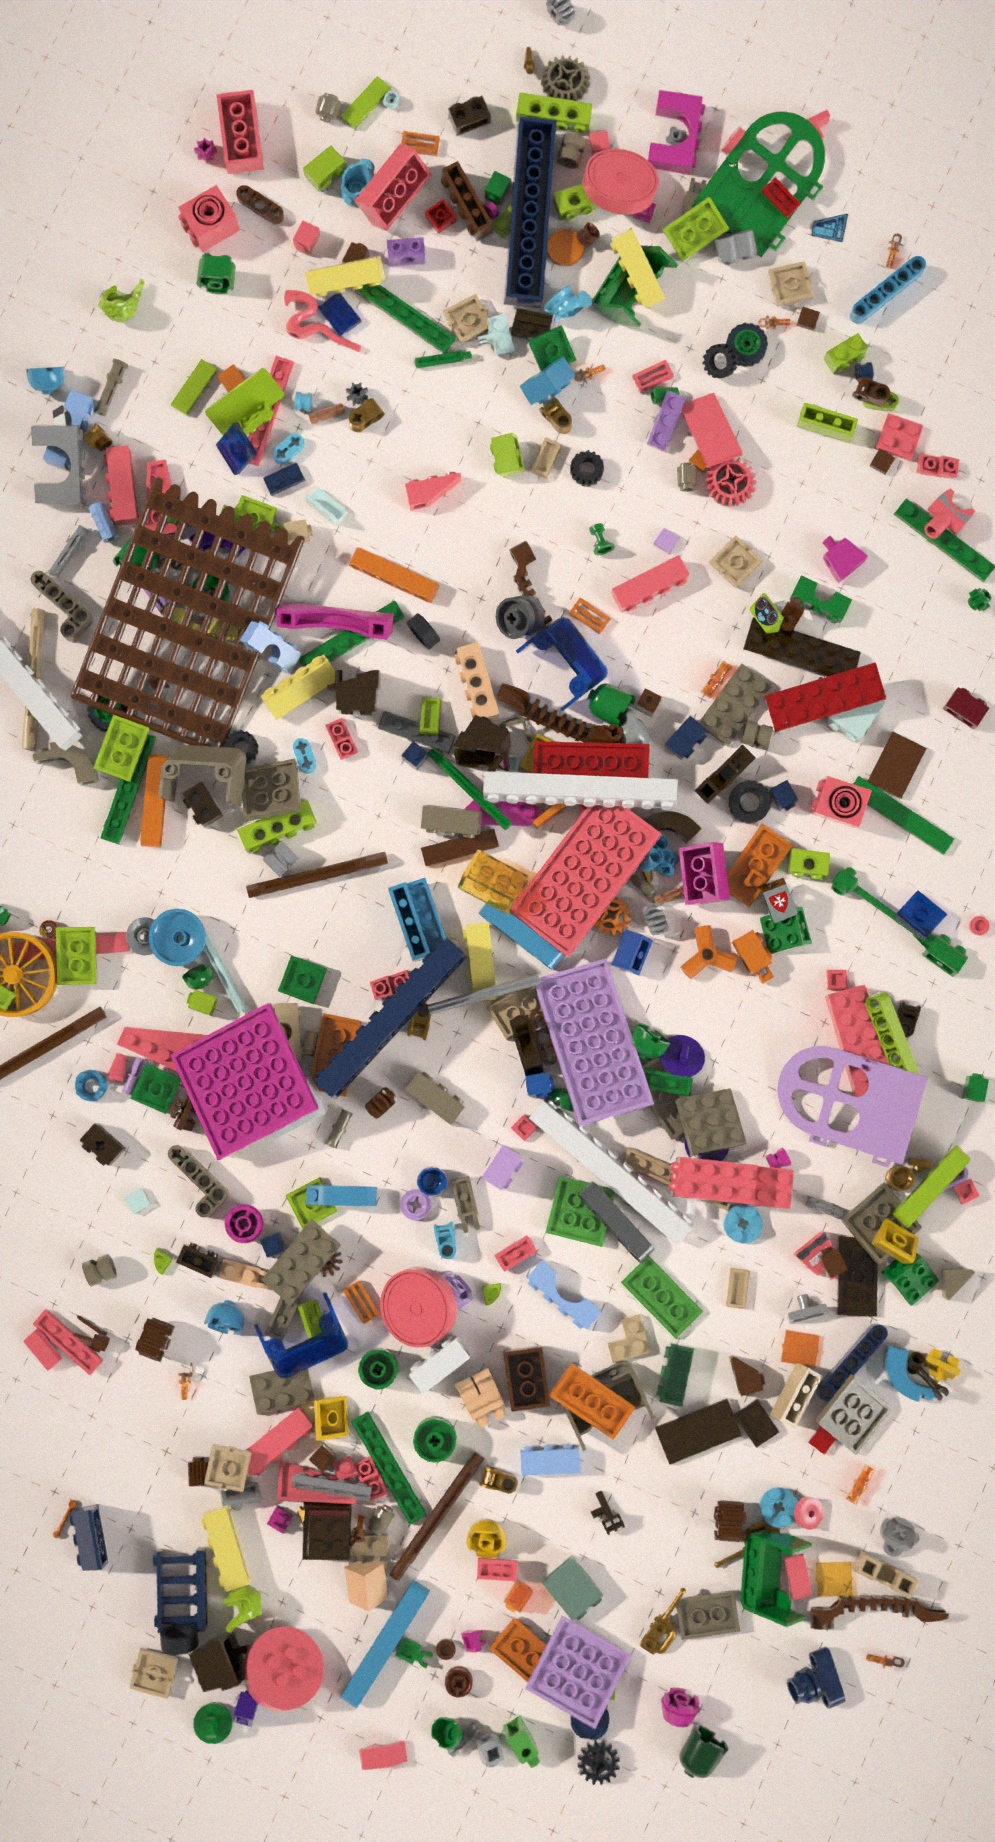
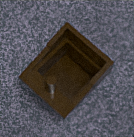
M335 670V683L327 685V689L336 691V710L341 711L342 715H353V711L360 712V715L372 716V712H377L378 690L381 688V671H367L357 674L356 678L342 681L343 670Z
M475 715L466 730L461 731L453 744L456 764L478 769L479 766L486 767L489 772H495L496 770L509 771L510 769L508 752L511 748L509 730L501 724L496 725L492 723L487 717Z
M303 1502L302 1560H350V1546L348 1545L349 1537L351 1536V1504Z
M224 1631L188 1654L203 1692L219 1688L225 1691L239 1686L244 1680L243 1654H246L250 1645L247 1644L239 1647L234 1631L231 1633Z

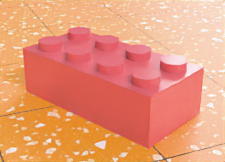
M253 89L216 94L227 174L264 170Z
M399 144L354 201L373 226L387 231L432 174L414 148Z

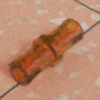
M723 660L714 674L709 676L710 679L701 690V693L711 698L719 685L723 684V680L732 669V666Z
M866 1464L864 1465L858 1478L853 1481L854 1485L846 1497L848 1501L855 1505L858 1504L864 1491L869 1488L868 1484L876 1470Z

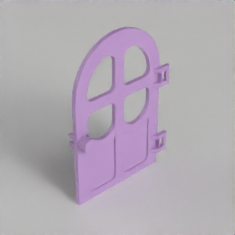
M812 1046L796 1053L783 1067L778 1080V1099L789 1121L800 1130L811 1134L809 1142L826 1147L829 1140L873 1155L872 1163L889 1168L891 1161L901 1165L904 1162L928 1077L835 1047ZM815 1058L831 1059L834 1066L829 1084L822 1086L802 1079L799 1075L801 1065ZM851 1065L862 1069L866 1073L869 1087L864 1095L857 1097L839 1090V1083L845 1066ZM796 1089L823 1097V1105L817 1122H810L797 1111L792 1101V1094ZM834 1102H841L856 1108L859 1113V1122L853 1130L841 1132L829 1126L828 1121ZM814 1137L823 1138V1142L815 1140ZM877 1158L886 1159V1163L878 1161Z

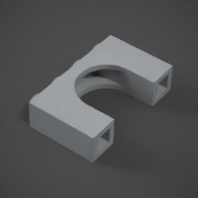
M80 425L31 426L32 446L59 447L66 452L71 462L70 473L64 481L38 482L34 484L35 503L80 504L84 502V499H86V488L83 487L85 468H82L84 449H81L83 430H80Z

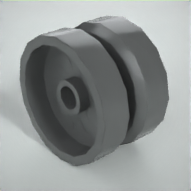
M525 594L505 598L498 605L495 618L497 626L504 636L510 639H518L538 633L544 625L545 614L540 601L532 595Z

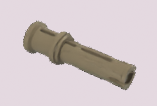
M116 358L112 360V368L110 373L106 375L107 382L94 411L101 416H106L118 384L122 383L124 371L129 366L124 361Z

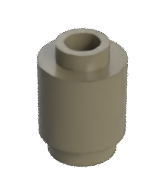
M689 462L681 463L677 467V482L680 491H693L697 485L695 466Z
M386 1504L378 1505L369 1520L368 1529L381 1536L383 1532L387 1531L395 1516L392 1513L393 1509Z

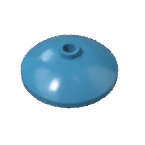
M176 908L161 913L152 923L149 932V944L152 952L161 962L171 966H184L192 963L200 956L206 943V932L202 921L194 913L185 909ZM182 934L184 939L180 942L178 937Z

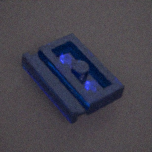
M341 293L332 295L322 305L318 306L320 313L340 337L362 322Z

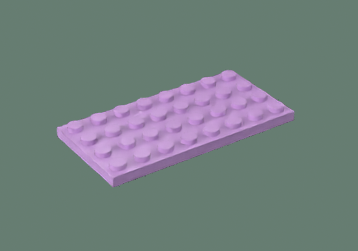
M607 959L540 977V984L534 986L579 1127L652 1106L654 1102L637 1050L632 1042V1035Z

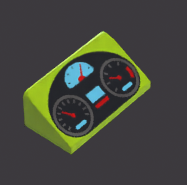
M762 593L751 605L749 611L766 633L778 632L784 617L767 594Z

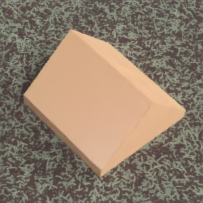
M384 1561L344 1566L349 1603L370 1611L389 1598Z

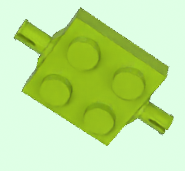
M241 495L239 503L234 508L235 523L244 514L248 513L253 518L252 530H255L262 521L270 523V531L277 532L279 529L284 528V526L274 523V517L278 510L277 507Z

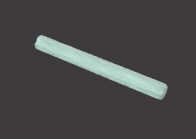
M206 932V943L203 950L236 1011L241 1013L248 1007Z

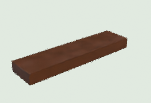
M492 828L481 831L474 838L459 837L422 847L421 852L425 866L428 867L498 848L499 843L495 829Z

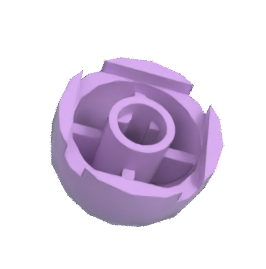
M446 1270L441 1276L444 1277L453 1290L457 1310L461 1309L474 1298L470 1296L472 1290L459 1275L454 1277L451 1275L452 1271Z

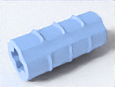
M100 501L92 504L89 510L103 542L109 543L116 540L119 535L105 503Z

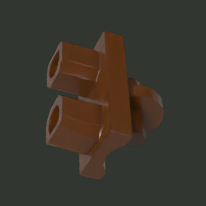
M791 597L790 601L786 602L781 611L784 617L781 627L784 631L794 630L805 610L804 607H801L802 601Z
M187 1095L184 1103L178 1099L175 1106L170 1104L168 1107L173 1110L170 1117L176 1118L173 1127L180 1131L182 1129L192 1131L195 1125V1121L188 1119L190 1111L195 1114L196 1111Z

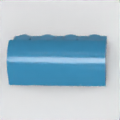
M424 877L409 883L404 882L389 887L388 891L412 961H421L428 953L433 954L436 950V944L441 939H446L427 880Z

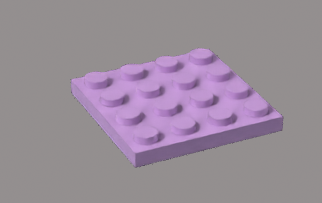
M561 1615L524 1689L595 1729L632 1655Z

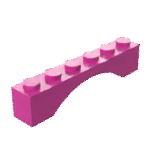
M282 602L277 608V627L289 629L311 627L338 628L353 631L368 638L387 640L393 633V614Z

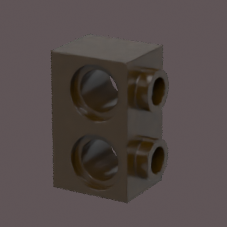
M483 95L471 97L466 102L455 103L448 108V116L456 136L491 123V114ZM475 109L482 110L479 113L474 112ZM459 115L464 116L463 119H457L456 117Z
M202 781L182 793L185 797L182 801L187 809L192 808L195 813L192 817L197 825L201 824L205 828L224 816ZM194 794H201L200 801H192V796ZM204 810H211L210 817H202V812Z

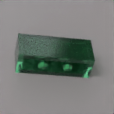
M670 1342L669 1346L665 1347L664 1358L667 1359L665 1366L662 1365L660 1370V1377H663L662 1383L656 1389V1396L659 1402L683 1407L694 1353L693 1347Z

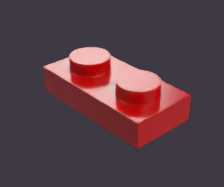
M776 177L761 191L786 219L801 205Z

